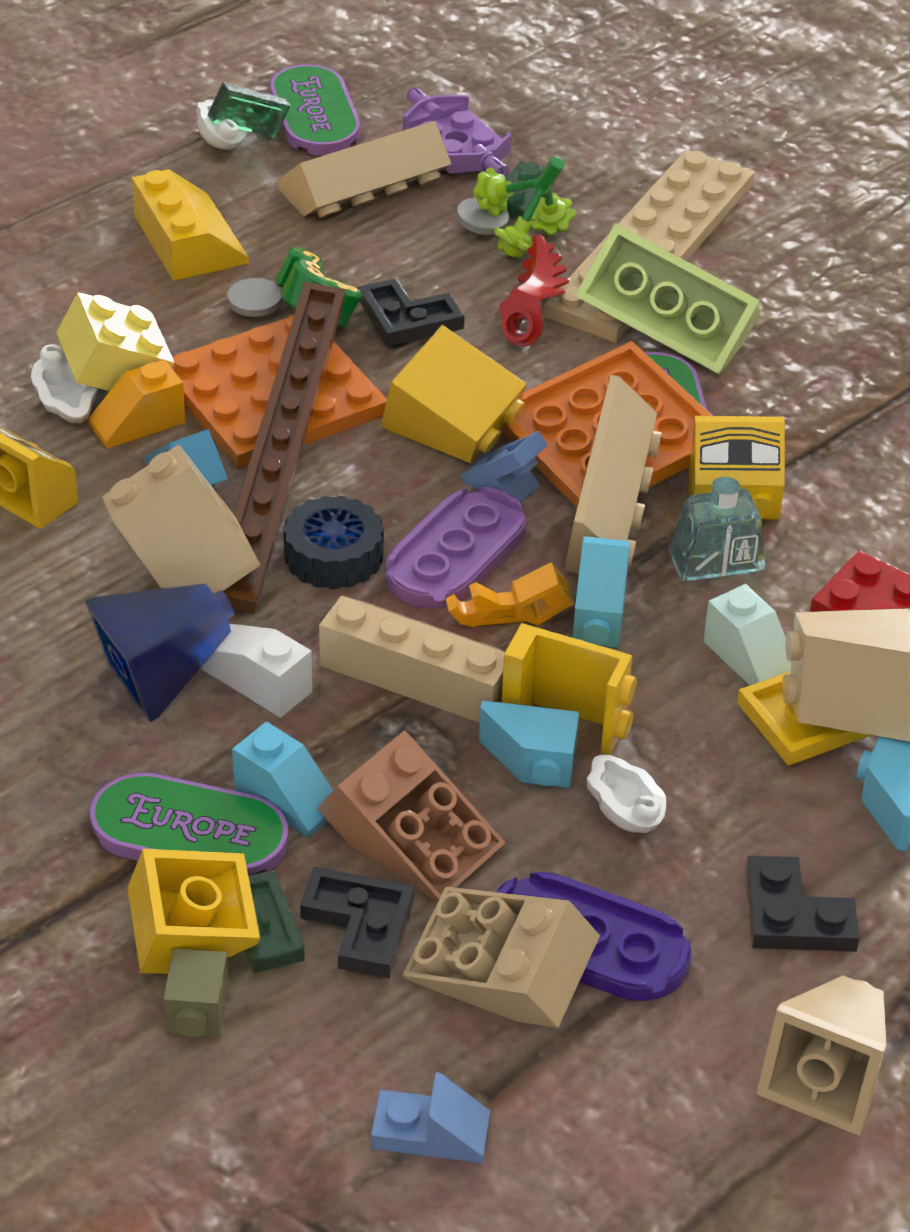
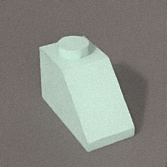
M744 584L708 601L703 642L749 686L790 672L791 661H788L786 655V637L777 614L748 585Z

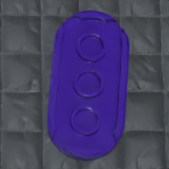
M550 872L530 873L529 878L519 881L515 877L503 883L496 891L498 893L568 900L576 907L600 935L579 981L583 984L624 999L646 1001L658 999L672 993L681 986L688 975L692 954L689 940L687 942L683 935V928L678 922L661 911Z

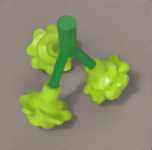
M552 157L537 179L513 184L510 181H506L504 175L497 174L493 168H487L485 172L478 174V182H476L473 190L474 198L477 200L480 209L487 210L492 216H497L499 212L507 210V199L514 192L530 188L536 190L523 217L519 216L514 226H507L505 229L494 228L495 235L499 237L497 249L503 251L504 254L522 259L528 248L532 246V239L528 234L531 226L533 230L543 231L549 236L568 230L569 222L576 216L575 210L571 208L572 202L570 199L560 198L555 193H552L551 186L565 167L562 159Z

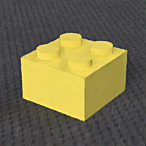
M77 292L56 332L76 383L110 391L125 371L141 367L150 362L165 359L170 367L174 363L154 316L149 310L138 305L129 307L118 304L102 295H95L93 297Z

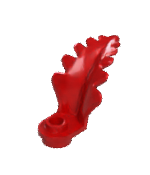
M541 235L533 237L532 246L527 250L531 257L524 260L522 264L523 268L527 271L518 276V282H522V284L514 288L510 292V296L499 304L503 333L511 344L519 347H527L534 344L542 334L543 320L540 300L565 294L567 289L557 288L568 284L570 281L569 278H556V276L567 271V266H555L561 261L562 256L559 253L551 254L550 252L554 250V244L546 243ZM524 319H527L529 327L527 332L522 334L520 324Z

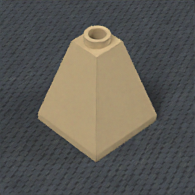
M842 975L781 1003L776 1010L756 1095L860 1136L865 1125L886 1049L884 991L874 988L865 981L854 980Z

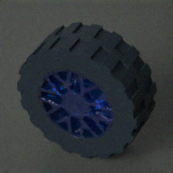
M322 496L320 499H310L305 501V504L295 507L293 513L285 519V526H283L285 564H288L291 574L298 576V580L313 584L314 587L339 589V587H353L359 582L364 583L370 579L372 574L378 572L379 564H382L384 558V525H382L380 515L376 514L370 505L366 506L362 501L355 498L354 500L348 499L346 496Z

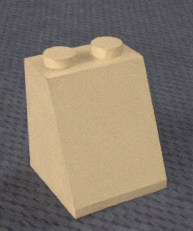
M179 444L168 452L155 456L149 465L130 478L120 480L108 493L102 496L112 521L183 618L260 566L237 518Z
M910 609L795 612L794 631H787L786 655L788 661H791L790 674L783 676L782 694L784 703L791 704L797 721L799 723L910 742Z

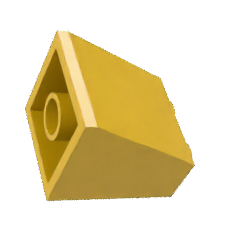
M442 325L391 382L381 426L393 433L471 463L480 451L486 454L492 449L501 434L498 430L505 422L511 425L519 417L525 407V402L521 399L527 383Z

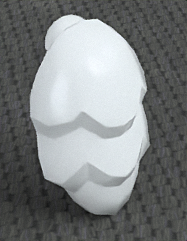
M210 99L205 102H198L196 108L197 125L203 139L209 145L222 150H231L238 147L247 135L243 121L228 107L218 101Z
M55 344L44 346L40 351V359L34 364L31 371L35 392L39 394V398L47 412L55 413L69 423L81 424L89 418L92 403L96 399L98 389L76 383L67 358L60 346Z
M598 755L594 757L590 774L587 777V788L599 802L600 810L606 818L617 827L629 832L647 833L655 830L665 816L666 797L663 790L656 785L652 777L644 769L632 766L612 755Z

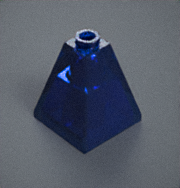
M206 583L97 596L85 601L108 665L149 722L160 717L230 634L231 628L228 618L234 616L233 608L226 595L221 590L213 593Z

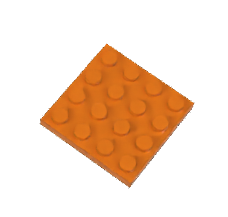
M294 315L172 356L174 363L171 368L183 382L184 405L205 430L209 429L213 440L237 469L249 465ZM334 341L303 445L383 417L387 402L385 396Z
M633 341L525 391L521 399L525 402V407L519 417L511 425L505 422L500 427V431L511 442L536 431L540 432L548 446L535 456L538 462L535 466L576 508L578 507L610 375L619 376L657 412L653 430L662 432L656 458L647 456L645 466L653 468L649 487L689 468L695 416H712Z

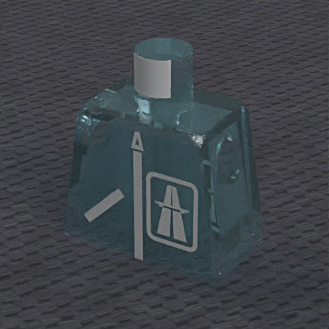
M719 477L713 481L711 493L691 495L685 499L669 549L682 582L765 570L762 520L749 491L743 488L740 489V484L737 480L731 477Z

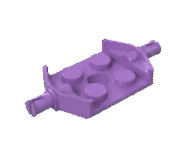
M417 86L414 89L412 87L408 90L407 99L414 106L403 115V131L436 121L451 161V165L445 168L447 172L462 174L472 171L485 172L487 168H493L497 174H502L505 178L508 176L509 168L501 160L511 151L512 134L508 132L502 139L468 109V95L427 96Z

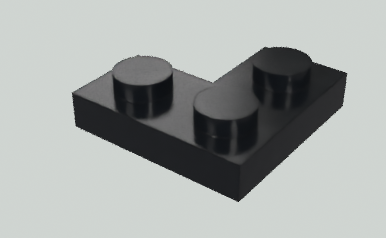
M396 278L358 287L362 294L359 302L387 346L405 344L409 341L431 337L442 325L452 332L464 329L465 316L450 293L411 301Z
M748 855L746 876L752 948L857 952L859 930L855 898L803 896L799 857Z
M313 867L300 904V918L347 928L338 953V969L390 979L413 906L415 886Z

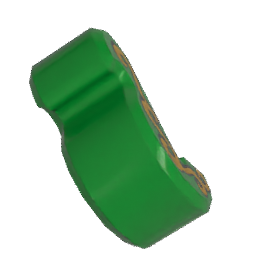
M301 247L289 249L275 278L277 286L282 287L280 293L282 299L295 310L304 282L345 289V301L337 328L345 327L349 323L362 296L359 289L337 279L333 280L326 277L321 258Z

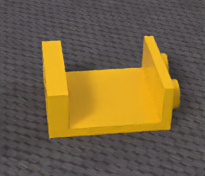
M521 623L504 654L502 703L526 706L535 704L545 708L579 712V718L603 725L601 754L611 755L618 739L626 740L633 722L634 714L627 710L637 685V677L631 676L633 655Z

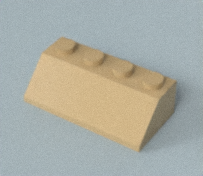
M432 121L299 163L278 179L275 184L277 190L304 217L317 213L319 218H324L341 211L339 205L351 202L353 207H358L375 200L373 194L385 191L388 197L407 190V183L418 180L420 186L434 182L441 178L439 172L450 166L451 161L436 121Z
M610 375L573 523L564 571L579 574L583 536L630 541L628 567L630 568L636 541L629 540L628 535L630 529L639 531L645 504L636 501L639 492L648 494L653 468L645 466L647 456L656 458L662 432L653 430L657 412L619 376Z
M340 596L319 624L320 666L478 723H480L482 700L502 703L505 650L345 596Z

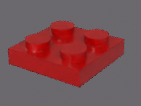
M859 550L812 598L810 612L910 609V574Z

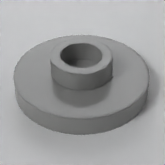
M468 198L458 205L456 218L464 228L471 232L494 235L495 227L501 229L507 227L509 215L507 211L499 212L497 216H492L487 210L480 209L475 198Z
M243 279L234 283L229 288L227 293L228 305L234 312L243 316L261 317L275 312L282 304L281 289L276 283L267 279Z

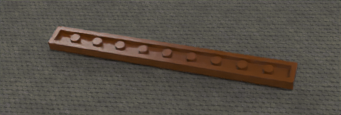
M304 282L234 511V516L237 518L260 566L210 599V606L252 614L256 612L344 305L345 289Z

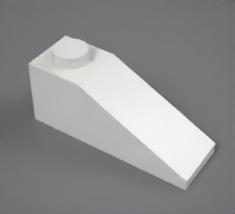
M206 621L174 646V652L280 718L312 693V651L276 629Z

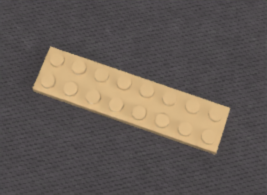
M686 149L618 225L688 261L754 184L755 171L743 168L734 162H725L706 156V154L700 151ZM607 235L569 277V283L559 288L567 289L566 293L550 298L544 304V318L617 343L630 326L575 297L607 239Z

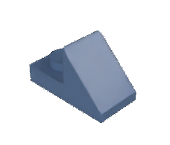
M536 431L486 453L460 477L465 484L477 490L478 487L500 489L511 494L522 503L539 487L538 481L530 470L538 463L535 456L546 448L548 444L540 432Z
M439 1072L435 1073L431 1096L380 1089L371 1133V1149L483 1163L490 1110Z

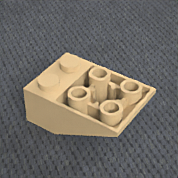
M445 886L402 976L410 982L516 1022L559 1028L600 935L568 900Z

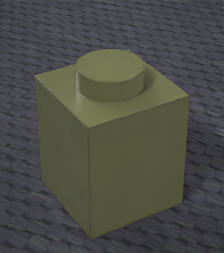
M173 948L163 997L166 1033L181 1034L186 1037H220L229 989L227 952Z

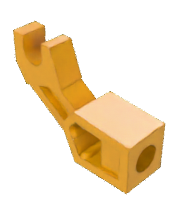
M552 562L514 580L510 592L496 593L475 582L469 585L472 600L461 602L455 594L446 598L449 612L460 625L473 628L481 625L526 621L538 626L575 604L567 580Z

